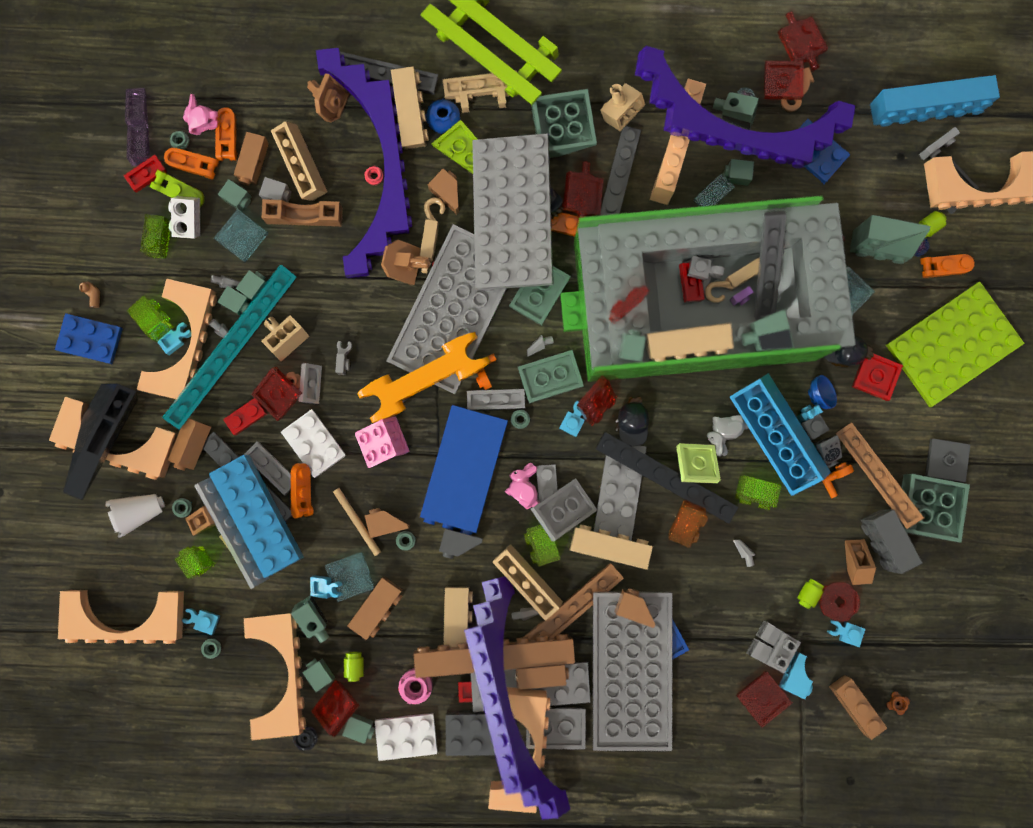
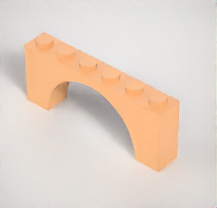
M687 79L684 89L700 104L706 84ZM670 135L650 200L668 205L675 191L690 141L688 137Z
M1033 151L1021 152L1010 158L1008 179L1000 191L993 193L978 191L969 186L957 173L952 156L934 157L924 163L930 208L938 207L939 210H944L951 206H956L957 209L968 207V205L982 207L986 204H991V206H998L1003 203L1014 205L1025 201V204L1033 203Z
M166 279L162 297L176 303L186 313L191 325V342L184 357L174 366L158 372L142 371L137 390L177 399L198 371L196 369L197 364L202 359L203 351L201 349L203 343L207 340L206 330L212 320L211 311L212 307L216 305L217 296L216 292L212 289Z
M69 397L64 398L49 441L56 443L55 447L67 450V447L75 448L83 415L90 404ZM156 427L150 439L139 449L122 455H115L109 452L105 460L110 461L109 465L121 468L122 465L128 467L127 471L139 474L140 471L146 473L145 477L157 480L158 477L165 478L170 465L168 457L178 433Z
M88 590L60 591L58 639H65L66 643L78 642V639H85V643H96L97 640H104V643H116L117 640H124V643H136L137 640H144L146 644L156 643V640H163L164 644L176 643V640L182 638L184 591L158 592L157 603L151 616L141 626L131 631L114 630L101 623L89 605Z
M291 613L244 618L245 638L263 640L274 646L285 659L289 674L286 693L277 707L266 715L250 719L251 740L300 735L303 733V729L306 728L305 717H302L304 697H301L300 689L303 688V679L299 677V669L302 666L301 657H298L297 650L300 648V638L296 636V629H298L299 625Z
M507 687L514 719L522 723L531 734L535 745L532 758L539 769L540 767L544 768L545 755H542V748L546 749L547 736L543 735L544 729L548 730L549 717H545L546 710H550V698H547V691L534 689L518 690V688ZM491 781L489 809L536 813L537 806L524 807L521 793L506 795L502 781Z

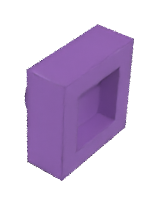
M749 286L734 295L730 301L733 306L738 303L742 306L751 300L749 296L754 292Z

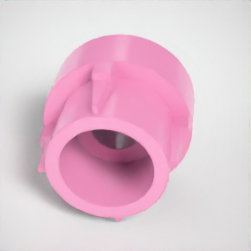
M415 668L408 670L399 681V693L408 704L424 702L428 699L433 689L431 677L415 678ZM413 681H418L421 684L419 691H414L411 688Z

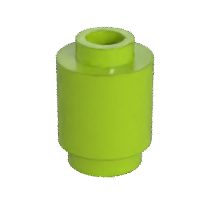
M934 211L922 219L919 224L930 226L926 237H931L946 226L947 219L942 212Z
M810 579L809 582L804 584L797 597L800 600L799 604L807 609H810V607L815 608L823 594L824 586Z
M347 652L344 658V678H348L350 682L360 681V677L364 676V658L361 656V652Z

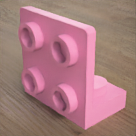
M396 416L382 419L355 433L368 468L390 458L410 452Z

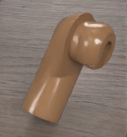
M91 282L80 283V291L90 297L89 307L99 308V289Z

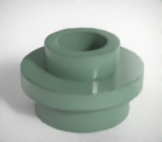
M176 131L170 137V144L173 148L184 150L189 145V137L182 131ZM183 139L182 143L178 144V140Z
M517 410L511 416L512 425L518 429L527 427L530 422V416L524 410ZM518 416L524 418L522 423L517 422Z
M177 499L172 505V511L177 517H187L192 511V504L188 499ZM182 504L186 507L184 511L180 510Z
M409 531L400 532L396 537V544L401 550H410L415 545V536ZM404 537L409 538L408 544L403 543L402 540Z
M208 639L202 644L201 652L206 658H215L221 652V644L216 639ZM210 645L215 647L214 652L209 650Z

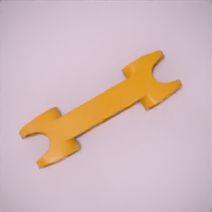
M472 332L449 341L442 346L445 355L392 382L388 374L362 388L357 393L360 399L376 395L381 401L379 411L370 417L372 423L393 417L406 410L403 400L453 374H456L459 381L487 366L491 362L488 357L472 360L466 354L467 347L478 338L477 334Z

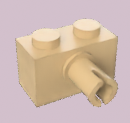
M626 83L623 86L619 84L612 85L610 88L612 98L600 110L604 121L619 131L645 106L642 93Z
M291 315L281 324L274 317L268 318L272 324L267 320L264 322V326L271 333L262 342L281 362L309 337Z

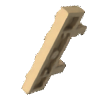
M493 73L443 79L445 100L456 99V103L461 102L462 113L469 112L468 100H473L472 97L493 94V97L498 98L499 108H506L505 97H509L505 91L507 85Z

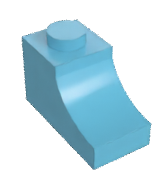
M796 651L780 681L779 687L806 699V696H809L812 692L813 681L807 677L805 672L807 656Z

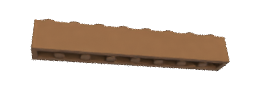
M558 634L556 638L549 639L548 636H537L536 640H529L527 637L517 638L516 642H509V639H504V670L574 664L573 639L568 637V634ZM468 643L457 644L458 647H450L448 644L438 645V649H430L429 646L418 647V650L414 651L415 678L475 673Z

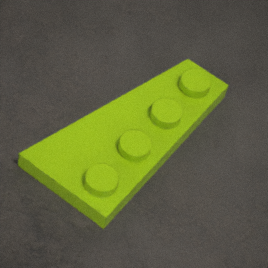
M460 120L435 140L432 146L473 174L472 140L478 139Z

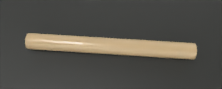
M338 488L333 491L374 556L380 554L381 550L373 538H370L369 532L341 489Z

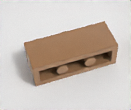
M382 577L347 627L365 640L370 636L374 638L380 629L378 624L381 620L384 622L391 614L389 609L393 604L397 605L403 597L400 594L403 590L386 577Z
M844 675L829 686L866 737L872 740L887 729L851 678Z

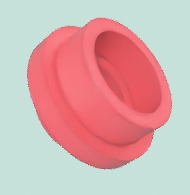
M372 166L365 171V179L370 185H378L382 182L384 174L379 167ZM372 174H377V178L372 179Z

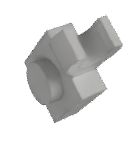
M692 256L687 276L705 281L708 279V276L720 279L724 274L725 268L711 266L712 260Z
M338 341L335 373L346 375V370L349 371L350 359H347V353L352 350V343L348 341V347L342 349V342Z

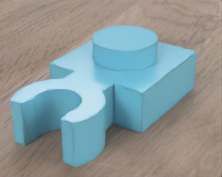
M184 322L177 326L176 331L170 328L156 339L167 355H171L184 345L182 342L183 338L191 336L190 330L183 333V329L187 327V324Z
M578 401L573 406L574 413L568 411L559 428L574 437L578 435L585 421L580 418L581 415L585 414L588 410V406H585L583 411H579L577 409Z
M808 405L800 410L801 414L796 417L801 423L814 418V416L823 411L819 405L813 407Z
M312 576L311 596L325 599L331 596L333 598L342 596V593L336 590V587L342 586V582L331 583V578Z
M192 608L185 610L191 614V619L183 618V623H195L193 629L210 635L214 634L220 615L205 610H200L199 614H197L196 610Z
M830 621V623L836 625V630H827L828 634L833 636L840 634V641L860 647L865 632L864 628L844 622L842 627L838 621Z

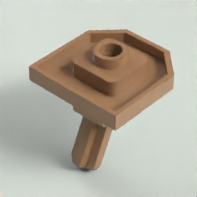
M325 73L321 85L315 80L308 81L307 88L315 97L316 113L326 122L331 123L339 119L350 93L330 74Z
M395 240L385 246L381 266L387 277L414 285L418 268L427 269L431 265L430 259L428 257H420L421 248Z

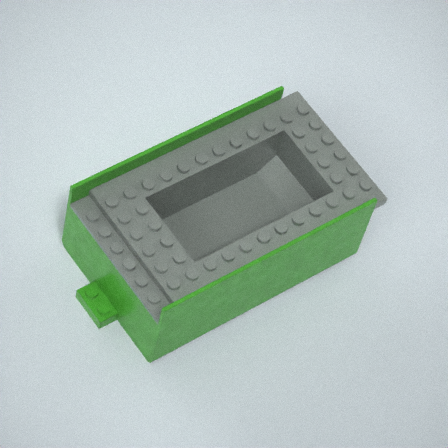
M816 196L579 218L574 238L578 291L561 293L560 301L563 331L583 332L588 382L810 362L841 349V347L855 346L838 203L819 204L823 197ZM785 211L786 223L776 313L781 310L786 311L794 348L756 352L754 344L743 345L741 334L751 332L750 324L758 321L754 317L758 275L732 291L723 287L712 288L711 294L713 297L725 296L722 302L713 303L706 298L704 293L705 300L702 302L684 303L679 264L690 263L692 256L712 260V264L724 267L725 270L720 279L712 277L710 283L724 281L728 276L760 257L764 212ZM750 286L754 292L749 296L751 300L742 306L739 303L733 306L730 299ZM731 323L733 348L727 349L728 353L715 354V351H708L706 356L695 357V354L692 353L686 354L687 358L674 359V356L666 357V361L654 362V358H648L645 339L642 361L619 357L623 333L628 334L629 330L641 332L640 336L646 337V333Z

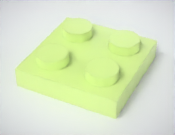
M679 443L676 446L682 482L718 483L721 480L715 445Z

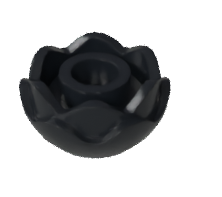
M306 725L302 734L293 736V743L301 751L311 750L317 743V732L313 727Z

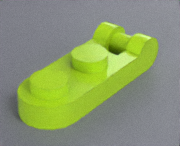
M157 169L155 173L156 178L149 187L171 198L176 196L200 198V206L203 205L205 199L200 190ZM164 179L168 181L166 187L161 185Z

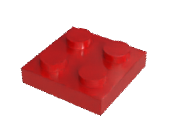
M874 354L871 360L865 359L860 364L852 387L885 401H890L903 365Z

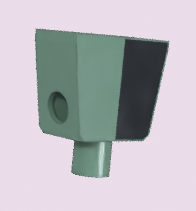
M730 92L726 100L716 97L713 109L722 111V120L750 130L756 116L759 98Z
M785 310L751 323V332L741 334L743 345L754 344L756 352L794 348Z
M310 595L295 604L291 615L306 637L311 638L315 636L319 643L329 638L325 631L327 620L313 596Z

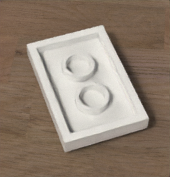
M313 409L281 431L301 461L309 466L314 478H317L346 456Z
M434 713L375 720L379 761L438 753Z

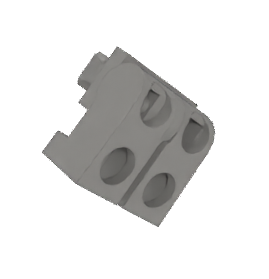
M763 621L756 636L773 645V648L754 638L746 654L785 673L801 642L772 624Z

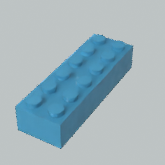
M996 75L883 89L870 103L873 124H881L884 127L896 122L906 124L911 120L923 122L935 117L936 119H943L950 115L960 117L966 113H972L973 115L981 114L987 107L993 105V102L1000 96Z
M769 373L730 396L733 404L791 496L823 481L831 473Z
M242 455L209 473L264 578L304 558L250 455Z

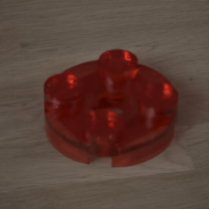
M833 582L824 586L823 594L819 599V605L825 616L834 621L844 622L851 619L858 612L860 598L852 586L843 582ZM838 596L844 600V604H840V607H837L835 599Z

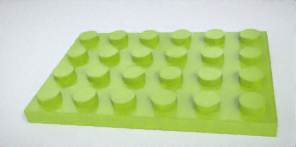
M977 282L886 344V347L896 361L903 365V371L927 405L933 407L1022 346L1024 342L981 282Z

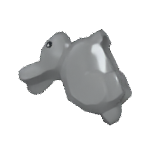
M741 415L712 418L713 431L707 433V438L711 444L715 445L717 456L727 455L726 440L736 439L742 435L745 429H748Z

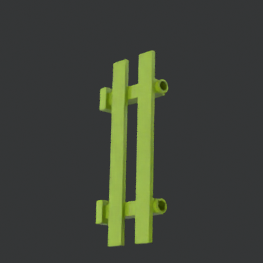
M449 0L457 7L449 17L432 4H429L421 13V16L438 29L437 37L442 42L449 39L504 82L507 85L505 91L509 96L514 97L519 94L533 105L542 92L529 83V81L539 72L549 81L553 82L562 72V69L549 60L551 58L555 61L559 56L558 47L543 36L538 41L540 48L536 50L480 5L486 6L490 0ZM469 17L526 61L518 73L461 28Z

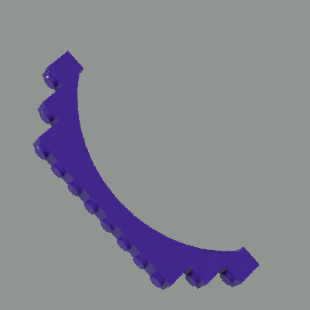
M645 46L638 53L635 76H639L645 81L653 80L649 103L656 105L657 108H667L664 131L670 132L673 136L682 135L688 137L691 141L701 140L706 142L707 145H720L726 150L741 151L744 155L754 154L760 159H772L779 164L788 163L794 168H803L812 163L814 150L822 151L824 148L832 145L834 133H843L852 128L855 105L841 101L828 106V111L812 124L800 129L769 133L737 127L714 116L687 93L670 70L664 58L663 50Z
M339 48L316 50L320 75L330 74L361 104L370 117L382 145L385 175L379 208L363 239L348 256H343L346 278L369 276V270H372L371 258L367 259V257L383 255L385 246L392 243L391 237L387 236L409 233V227H412L411 216H407L406 210L410 209L409 198L404 195V190H407L406 179H402V172H405L404 160H400L399 153H403L402 144L397 142V135H400L399 123H395L394 119L397 116L396 105L392 104V98H395L393 86H390L389 80L370 82L369 70H365L364 64L346 66L344 54H340Z
M503 576L482 582L487 602L473 606L478 626L464 631L505 794L521 793L524 807L539 806L542 820L559 818L571 810L566 790L556 787L534 762L522 740L509 701L504 672L503 640L507 610L511 597L515 592L513 584Z

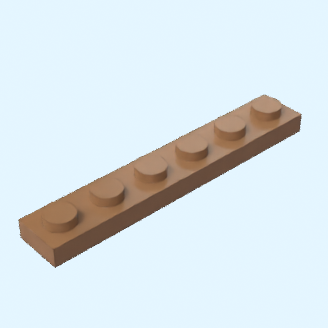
M851 422L838 431L836 435L891 509L895 510L906 529L923 520L924 517L854 424Z
M609 563L561 605L560 609L546 621L540 622L524 637H527L529 640H536L537 636H548V639L555 638L556 635L560 634L593 605V592H609L624 578Z

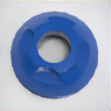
M437 100L427 110V123L434 132L444 134L460 121L459 109L449 100ZM441 108H445L448 111V115L444 118L437 115L438 110Z
M824 375L814 378L810 389H808L811 402L826 410L834 408L837 404V396L832 383Z

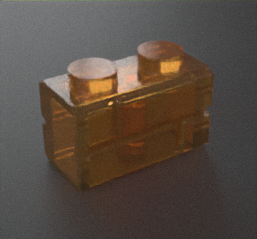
M684 500L668 533L669 539L688 548L691 547L692 543L696 544L700 536L698 530L700 526H705L708 519L706 509Z

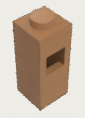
M246 132L234 172L239 183L248 186L250 183L257 185L269 145L264 136Z
M189 418L180 428L168 457V461L174 463L173 467L183 471L186 468L194 470L210 432V426Z
M565 665L516 669L518 690L565 686L566 680H569L568 667L565 668Z

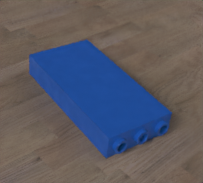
M454 405L451 406L420 517L424 518L423 522L435 525V522L443 524V528L450 530L457 527L461 529V533L472 535V532L477 533L508 420Z

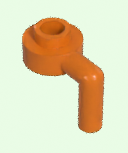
M494 353L487 356L491 361L490 363L497 360ZM484 368L478 371L479 377L476 378L479 387H484L485 390L491 388L492 385Z
M843 462L835 466L836 470L822 481L831 498L838 496L831 481L854 472L851 464Z

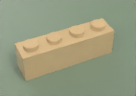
M414 67L391 70L402 147L404 149L425 147L429 136L427 129H424L423 122H426L425 111L421 110L420 104L423 103L422 91L418 90V84H421L419 72H416Z
M285 121L272 129V135L301 199L313 201L327 193L298 126Z
M731 323L645 334L648 358H654V362L666 361V357L674 356V359L687 358L686 354L692 353L695 354V357L706 356L708 351H715V354L728 353L727 349L733 348Z
M580 524L579 528H574L569 550L648 569L653 546L648 545L649 541L637 539L636 542L629 541V536L621 534L613 537L610 536L609 531L599 529L598 533L593 532L591 527Z
M511 544L494 559L493 563L545 621L560 609L563 601Z
M445 587L444 645L448 644L450 647H458L457 644L467 643L464 630L468 629V623H472V611H469V603H473V591H469V587Z

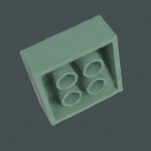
M588 89L540 96L531 105L536 134L548 133L549 158L563 156L597 145Z
M871 215L853 230L850 252L856 253L855 255L861 257L869 255L874 256L876 260L890 259L893 260V263L903 264L914 256L928 234L930 226Z
M904 474L902 489L924 517L923 520L909 529H906L903 525L906 533L961 543L970 484L916 474Z

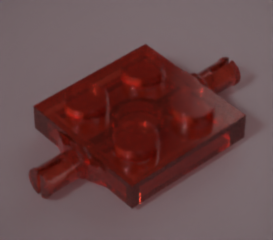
M793 11L788 12L785 16L790 25L780 29L778 35L793 65L800 62H809L812 71L817 70L820 66L815 57L825 53L828 47L812 16L797 21Z
M590 162L582 163L581 173L572 171L566 173L563 210L578 214V221L579 218L586 217V215L600 216L603 179L590 174Z

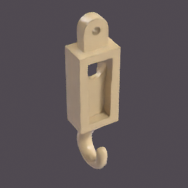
M437 197L428 199L424 205L427 219L425 220L420 257H428L430 262H434L439 230L438 221L433 217L430 206L433 203H437L440 206V214L445 212L444 202ZM429 266L427 269L422 268V273L428 274Z
M760 257L731 274L724 281L709 283L705 289L706 298L713 303L722 302L725 296L713 297L711 294L712 288L723 287L732 291L758 275Z

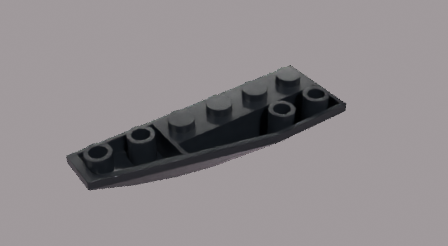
M101 384L83 415L63 493L83 501L138 401L135 390L120 384Z

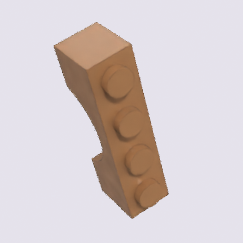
M262 200V219L266 224L342 227L343 208L340 202L320 201L312 205H299L283 200Z

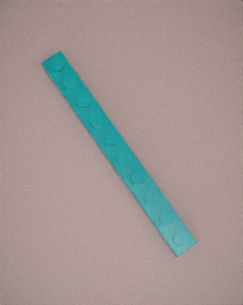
M279 265L162 418L180 430L296 279L294 274L283 265Z

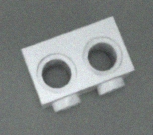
M183 196L171 198L169 202V212H171L169 230L172 231V237H199L200 198ZM181 203L186 205V212L182 211ZM181 222L187 225V231L181 228Z

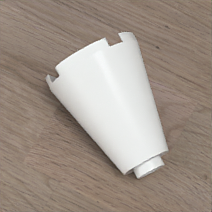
M156 494L106 501V507L110 506L111 509L108 515L115 532H119L118 537L125 536L163 512L162 508L165 507L162 497H157Z

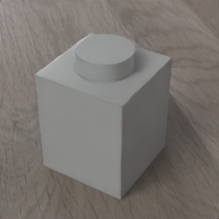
M265 177L259 196L262 199L288 202L291 197V191L286 183Z

